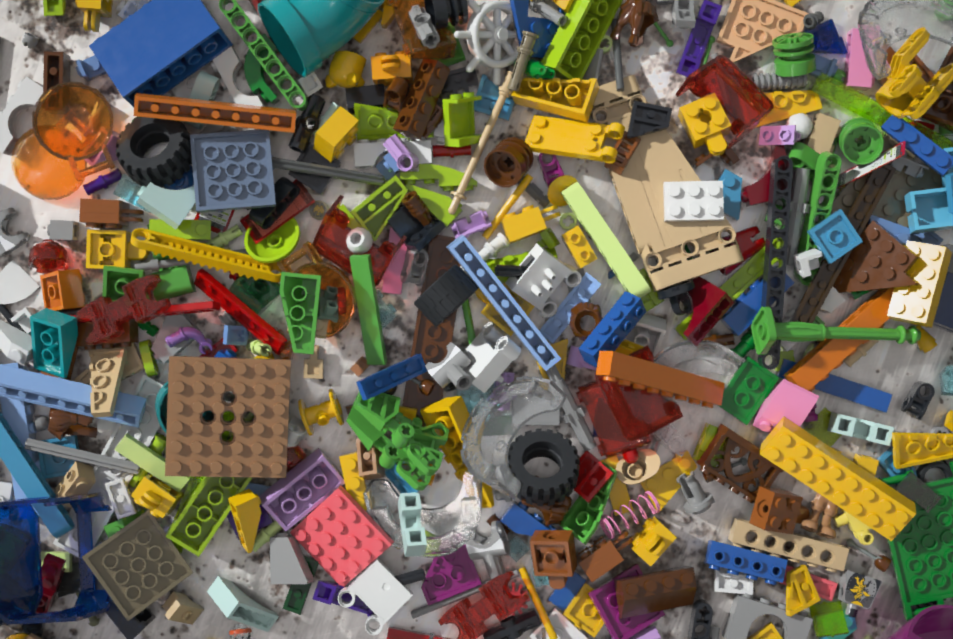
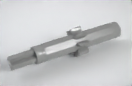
M796 168L791 192L786 265H794L793 255H795L796 247H798L804 213H809L810 204H806L810 169Z
M554 364L546 373L551 381L554 393L564 410L562 418L565 424L570 422L584 451L591 450L597 444L583 417L586 411L583 405H577L563 377L561 378Z

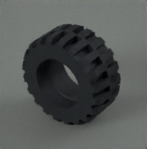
M137 116L131 124L128 123L125 126V130L119 134L120 140L117 139L116 156L128 176L138 185L147 187L151 182L162 188L166 184H174L173 181L183 178V174L190 170V164H192L190 133L182 121L148 117L139 118ZM160 142H169L160 154L151 158H144L145 153L153 145Z
M536 429V432L530 430L525 432V436L519 435L516 438V442L510 444L505 461L506 482L509 484V489L512 493L516 492L517 498L520 500L526 499V503L530 505L537 503V506H543V504L547 503L548 506L555 504V501L560 503L565 500V496L569 497L577 485L580 469V457L577 455L576 447L572 446V441L569 438L564 439L563 434L559 432L555 434L550 429H547V431ZM546 457L556 462L561 470L554 476L539 478L531 475L524 468V465L533 458Z

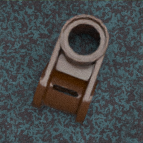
M402 77L393 78L385 91L383 108L389 107L398 111V114L400 113L408 94L409 85Z

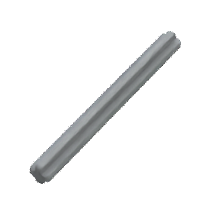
M28 438L25 442V449L136 475L139 474L141 469L134 462L31 438Z

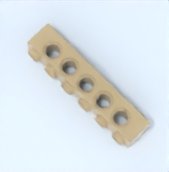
M733 518L728 537L733 542V546L744 548V546L752 547V551L763 553V550L768 551L771 556L781 558L782 555L789 557L788 560L800 563V560L806 561L807 565L816 568L819 565L825 566L826 570L837 573V570L844 571L849 553V548L844 545L794 532L793 534L766 531L750 524L748 520ZM754 532V539L748 541L747 534ZM772 536L773 543L771 545H766V539ZM791 541V548L784 550L785 543ZM809 546L810 552L807 555H803V549ZM828 551V557L822 560V553Z

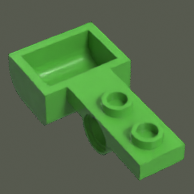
M152 252L154 259H158V261L170 259L167 255L162 257L161 254L154 255ZM189 264L160 268L159 272L149 274V280L157 302L196 292Z

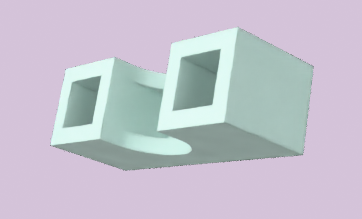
M831 412L827 431L890 446L894 427Z
M400 493L398 511L405 557L424 556L427 541L425 527H421L422 507L420 493Z

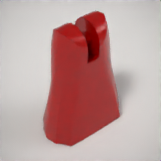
M757 226L736 232V240L744 261L765 246L766 241L764 237L754 242L750 239L760 233ZM730 235L724 236L722 239L729 241ZM733 243V244H730V245H728V246H724V248L733 246L734 243ZM744 261L720 269V272L727 276Z

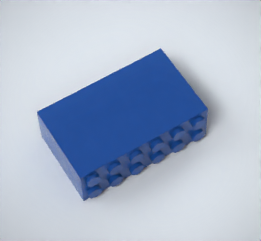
M152 0L144 4L134 14L129 15L120 24L112 27L106 34L97 38L89 47L122 97L134 107L136 93L163 96L233 44L202 0Z

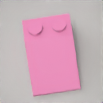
M783 379L757 410L753 426L770 434L784 416L800 427L819 396Z

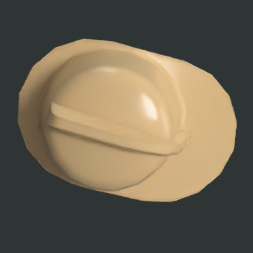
M651 449L639 450V458L634 464H629L622 458L616 465L618 479L624 484L634 485L651 478L660 469L661 462L658 454Z

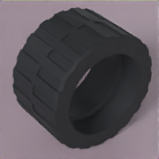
M455 264L423 292L414 302V305L435 327H438L478 289V286L458 264Z

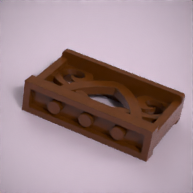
M720 424L717 434L696 463L701 466L700 470L708 476L711 473L716 476L714 479L722 485L728 483L730 485L728 489L737 495L740 492L743 493L744 496L742 498L753 504L756 500L759 486L770 488L779 473H782L784 470L761 456L758 447L728 427ZM725 440L723 450H719L721 444ZM738 446L740 448L739 452L732 454L731 451L735 452V448ZM749 451L747 463L751 471L741 475H734L731 468V458H740ZM721 454L722 458L714 460L718 461L719 465L712 467L710 461L714 455ZM758 459L759 462L757 465H755L757 467L755 469L753 467V461ZM724 470V473H725V476H726V477H724L723 475H721V474L718 473V472H721V471ZM767 470H769L765 477L762 478L761 475L764 474ZM758 478L759 486L752 492L749 491L748 486L753 484L755 487L756 481L754 479ZM735 483H742V488Z

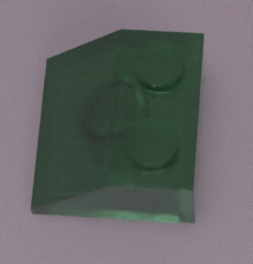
M243 275L233 282L229 291L256 314L261 315L280 296V284L263 279L256 281L253 277L248 279L246 275Z

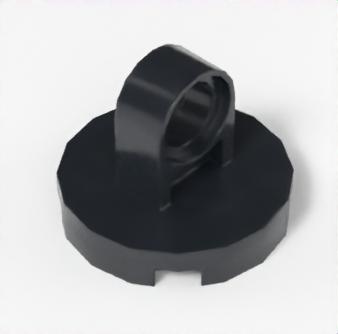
M689 280L657 291L658 299L669 298L672 310L676 315L688 314L692 306L687 291L696 288L693 280ZM680 301H681V302L683 303V305H684V310H683V311L680 309V306H679Z

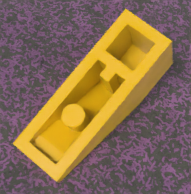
M247 489L229 497L228 501L240 544L248 553H251L261 516V499L257 493L254 494L250 489Z

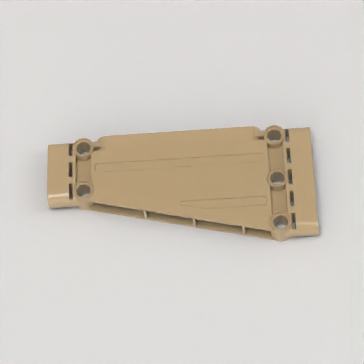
M636 75L623 78L624 91L622 92L616 90V80L599 86L600 88L591 111L592 123L610 125L616 122L622 124L625 127V131L628 132L632 103L634 101L648 103L641 92ZM603 114L606 120L598 121L596 115ZM667 130L638 136L641 141L621 175L608 169L639 255L641 254L643 266L647 271L654 292L744 261L736 240V232L725 216L723 221L664 222L663 183L701 181ZM606 137L603 147L610 146L614 148L618 140ZM625 139L623 140V142L633 146L632 143L628 142ZM621 146L619 147L629 153V151ZM617 154V156H619L620 158L625 159L623 156ZM722 232H728L730 234L729 241H725L722 239ZM733 243H734V245H733V246H730V247H727V248H724V246H728V245H730V244H733ZM686 244L692 245L694 252L691 254L687 253L684 250V246ZM715 249H716V251H715V252H712V253H709V254H706V253H707V252H710V251H713V250H715ZM698 256V258H695V259H692V260H689V261L687 260V259H690V258H693V257ZM649 257L656 258L657 265L650 266L647 259ZM678 262L680 263V264L674 265V266H672V267H669L670 265H673V264H675V263H678ZM661 269L660 271L651 274L652 271Z

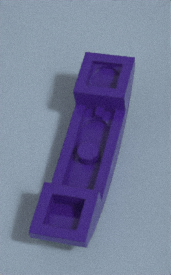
M708 0L703 1L696 17L695 28H692L676 71L677 74L695 79L713 27L722 9L721 5Z
M318 580L312 599L329 605L333 603L341 606L338 603L339 592L348 586ZM349 593L342 594V599L349 602L352 600V596ZM357 595L354 604L347 607L365 613L368 617L375 614Z

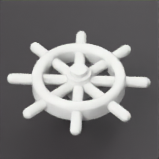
M467 0L468 6L473 10L467 24V30L455 31L454 33L455 38L467 40L469 51L474 57L466 66V71L472 72L479 63L485 67L493 68V84L498 86L501 83V68L512 65L518 56L517 47L519 43L511 5L501 0L488 1L481 5H478L475 0ZM491 10H493V23L486 15ZM501 11L507 14V17L503 20L502 23ZM481 22L485 25V29L480 28ZM511 23L513 24L514 31L507 30ZM514 38L512 46L508 43L507 39ZM480 41H486V43L481 47ZM492 46L493 59L486 55L488 51L492 48ZM501 46L507 53L503 58H501Z

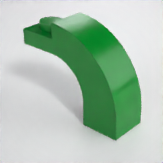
M265 33L261 36L275 55L279 53V50ZM249 49L244 63L247 83L255 95L262 91L260 94L267 103L271 101L275 105L280 100L266 84L264 68ZM262 50L259 54L260 58L267 57L269 51Z

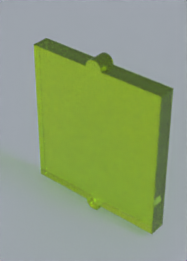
M824 407L818 413V421L810 422L804 430L831 447L842 434L827 431L831 412Z
M823 601L821 604H813L809 607L816 638L834 637L835 635L849 633L840 601L829 603Z

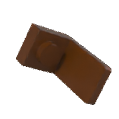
M727 143L726 151L720 155V158L726 165L732 166L740 159ZM704 153L695 159L694 169L713 155L711 153L707 156Z

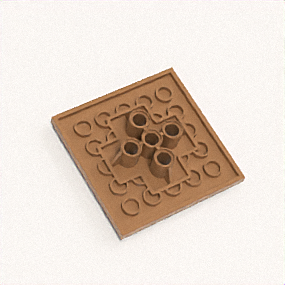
M169 356L165 476L286 478L291 359ZM230 391L234 393L235 398L232 401H226L223 395ZM205 411H211L214 417L211 420H206L202 414ZM226 411H230L234 414V418L227 421L223 418V414ZM245 412H252L254 418L251 421H246L243 419V414ZM225 431H230L233 433V438L225 440L222 434Z

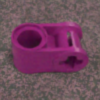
M540 153L538 155V163L545 184L549 188L550 184L556 178L564 176V173L556 155L550 154L552 161L547 164L542 161V155L545 153Z

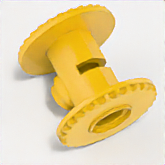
M329 389L330 400L319 405L307 407L303 399L298 400L301 419L310 436L314 435L313 424L318 423V425L324 426L334 417L337 418L340 426L344 425L343 412L333 389Z

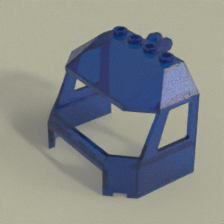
M101 492L24 498L0 502V618L7 625L80 621L109 610L111 605L108 602L110 596L105 589H95V575L82 559V556L93 549L91 512L112 510L109 505L104 504V496ZM44 503V506L47 507L70 503L76 513L81 590L75 606L62 611L36 613L43 596L39 516L31 504Z

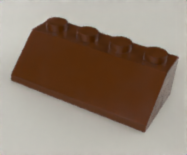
M689 566L614 579L620 619L692 605L697 588L694 567Z

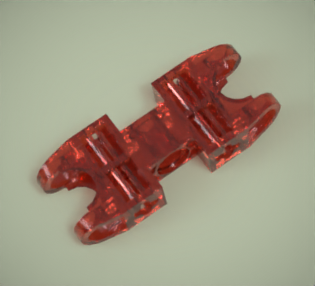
M154 274L137 278L122 286L125 296L113 302L111 298L102 296L76 313L77 321L90 319L94 324L92 332L85 339L87 345L105 343L125 334L122 324L133 318L136 322L144 324L168 310L171 306L170 299L157 301L153 298V291L157 284L161 282L160 275Z
M511 570L493 578L480 587L479 591L483 595L482 599L473 605L468 598L463 599L447 610L438 620L440 626L449 623L455 624L459 630L457 639H476L488 631L484 624L485 620L495 614L501 622L520 609L530 597L527 593L523 596H514L509 592L508 583L511 580L510 578L515 575Z

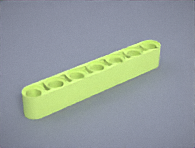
M575 182L563 190L561 194L625 290L640 298L650 293L649 285L581 185Z

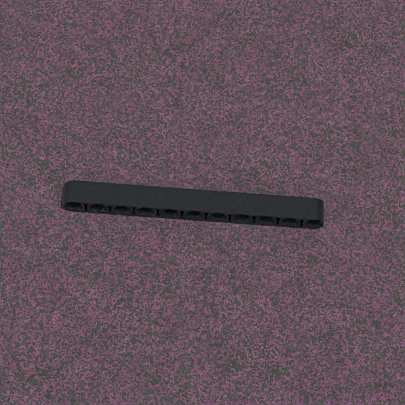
M788 156L774 159L770 169L761 307H770L772 309L776 323H782L793 174V161ZM779 161H783L785 163L786 167L784 171L779 169ZM778 180H781L784 183L783 190L778 189ZM777 199L783 203L781 210L775 206ZM776 219H779L782 223L780 229L774 226ZM775 238H777L780 241V247L778 249H776L773 246V240ZM773 258H777L779 261L777 268H774L771 264ZM773 277L778 281L775 288L770 285V280ZM771 297H774L776 299V305L774 307H771L769 305V299ZM776 340L766 355H758V364L762 368L775 369L779 365L781 340ZM770 355L772 357V363L767 366L765 364V358L766 356Z

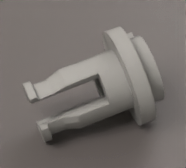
M692 471L688 477L685 473L677 477L676 481L680 483L681 490L687 500L684 504L685 511L696 515L708 510L711 504L715 503V500L711 493H704Z

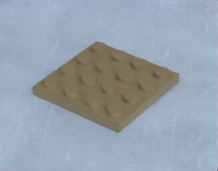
M150 510L144 512L82 556V559L127 621L194 573L172 541L166 537L165 531L150 513Z

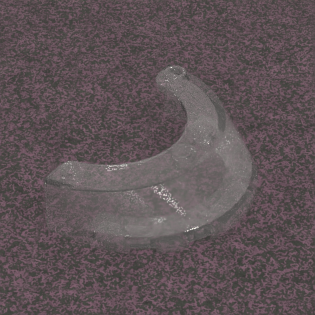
M953 0L868 1L864 9L859 13L858 30L865 62L872 75L877 80L888 77L891 73V67L887 62V49L895 42L909 38L921 27L927 29L930 33V39L944 42L953 47Z
M684 340L664 348L650 362L695 375L700 373H717L730 376L745 362V359L716 342L702 340L696 347L689 340ZM646 388L645 390H638L639 410L647 429L676 458H681L684 455L682 452L685 449V440L673 423L671 414L673 398L661 396V392L659 394L649 393Z
M522 376L517 377L515 381L510 383L504 382L492 389V394L486 399L482 398L474 407L462 431L461 440L463 445L460 452L468 472L478 480L514 500L521 488L520 480L511 473L508 465V452L514 436L532 418L543 413L558 411L567 398V395L549 379Z
M482 467L468 469L465 472L461 491L452 502L439 508H422L421 527H425L427 547L425 555L419 557L431 558L449 555L471 540L481 519ZM373 479L363 493L368 514L394 541L392 546L399 550L404 549L398 511L400 495L388 480Z

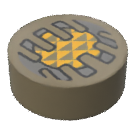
M315 201L310 205L309 212L314 219L323 220L329 214V207L323 201Z

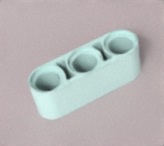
M200 71L189 99L214 101L220 85V79ZM182 121L197 129H202L205 124Z

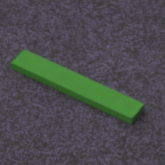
M370 254L351 255V270L367 365H385L387 357Z

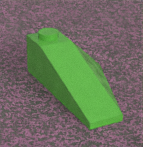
M281 272L279 292L293 353L314 355L322 283L320 275Z
M604 462L603 464L614 473L590 503L579 496L561 521V524H559L565 530H573L574 537L585 545L597 530L618 473Z

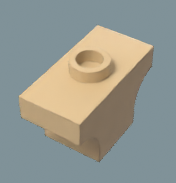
M173 591L162 606L166 611L165 616L168 620L193 625L204 610L199 604L189 599L186 594Z

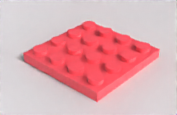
M341 485L290 532L336 583L341 586L348 584L394 543L388 534Z

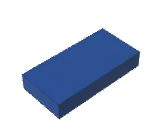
M574 572L573 577H568L565 587L554 589L548 600L564 611L584 585L586 579L577 572Z

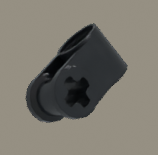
M922 381L914 383L901 405V411H907L915 415L916 419H921L935 394L934 387ZM925 386L926 393L924 395H921L920 389L921 387Z

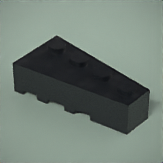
M93 572L81 582L85 591L92 595L127 639H134L156 618L148 608H145L127 621Z

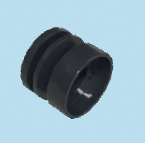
M424 0L425 10L430 14L432 24L436 30L447 28L448 20L452 26H457L458 23L464 25L468 22L467 0Z

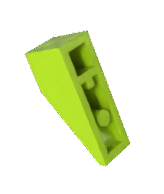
M411 184L405 186L409 192L416 191L430 212L438 220H441L446 228L463 212L461 209L462 204L460 203L455 214H449L448 209L453 199L448 196Z
M149 219V230L188 240H211V220H183L179 227L174 229L161 219Z

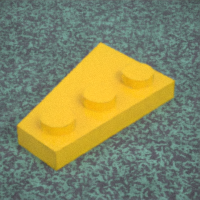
M685 450L662 464L654 476L640 484L645 492L650 491L656 497L661 511L681 487L680 483L676 481L677 477L683 473L688 477L690 472H694L697 465L689 452ZM648 495L650 501L652 502L653 506H654L655 509L657 510L656 505H655L653 499Z

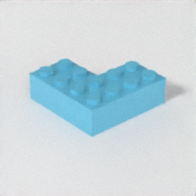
M953 147L943 149L953 157ZM953 166L945 175L953 172ZM945 175L941 176L943 188L911 191L904 196L906 212L911 213L907 217L910 234L953 229V214L948 212Z

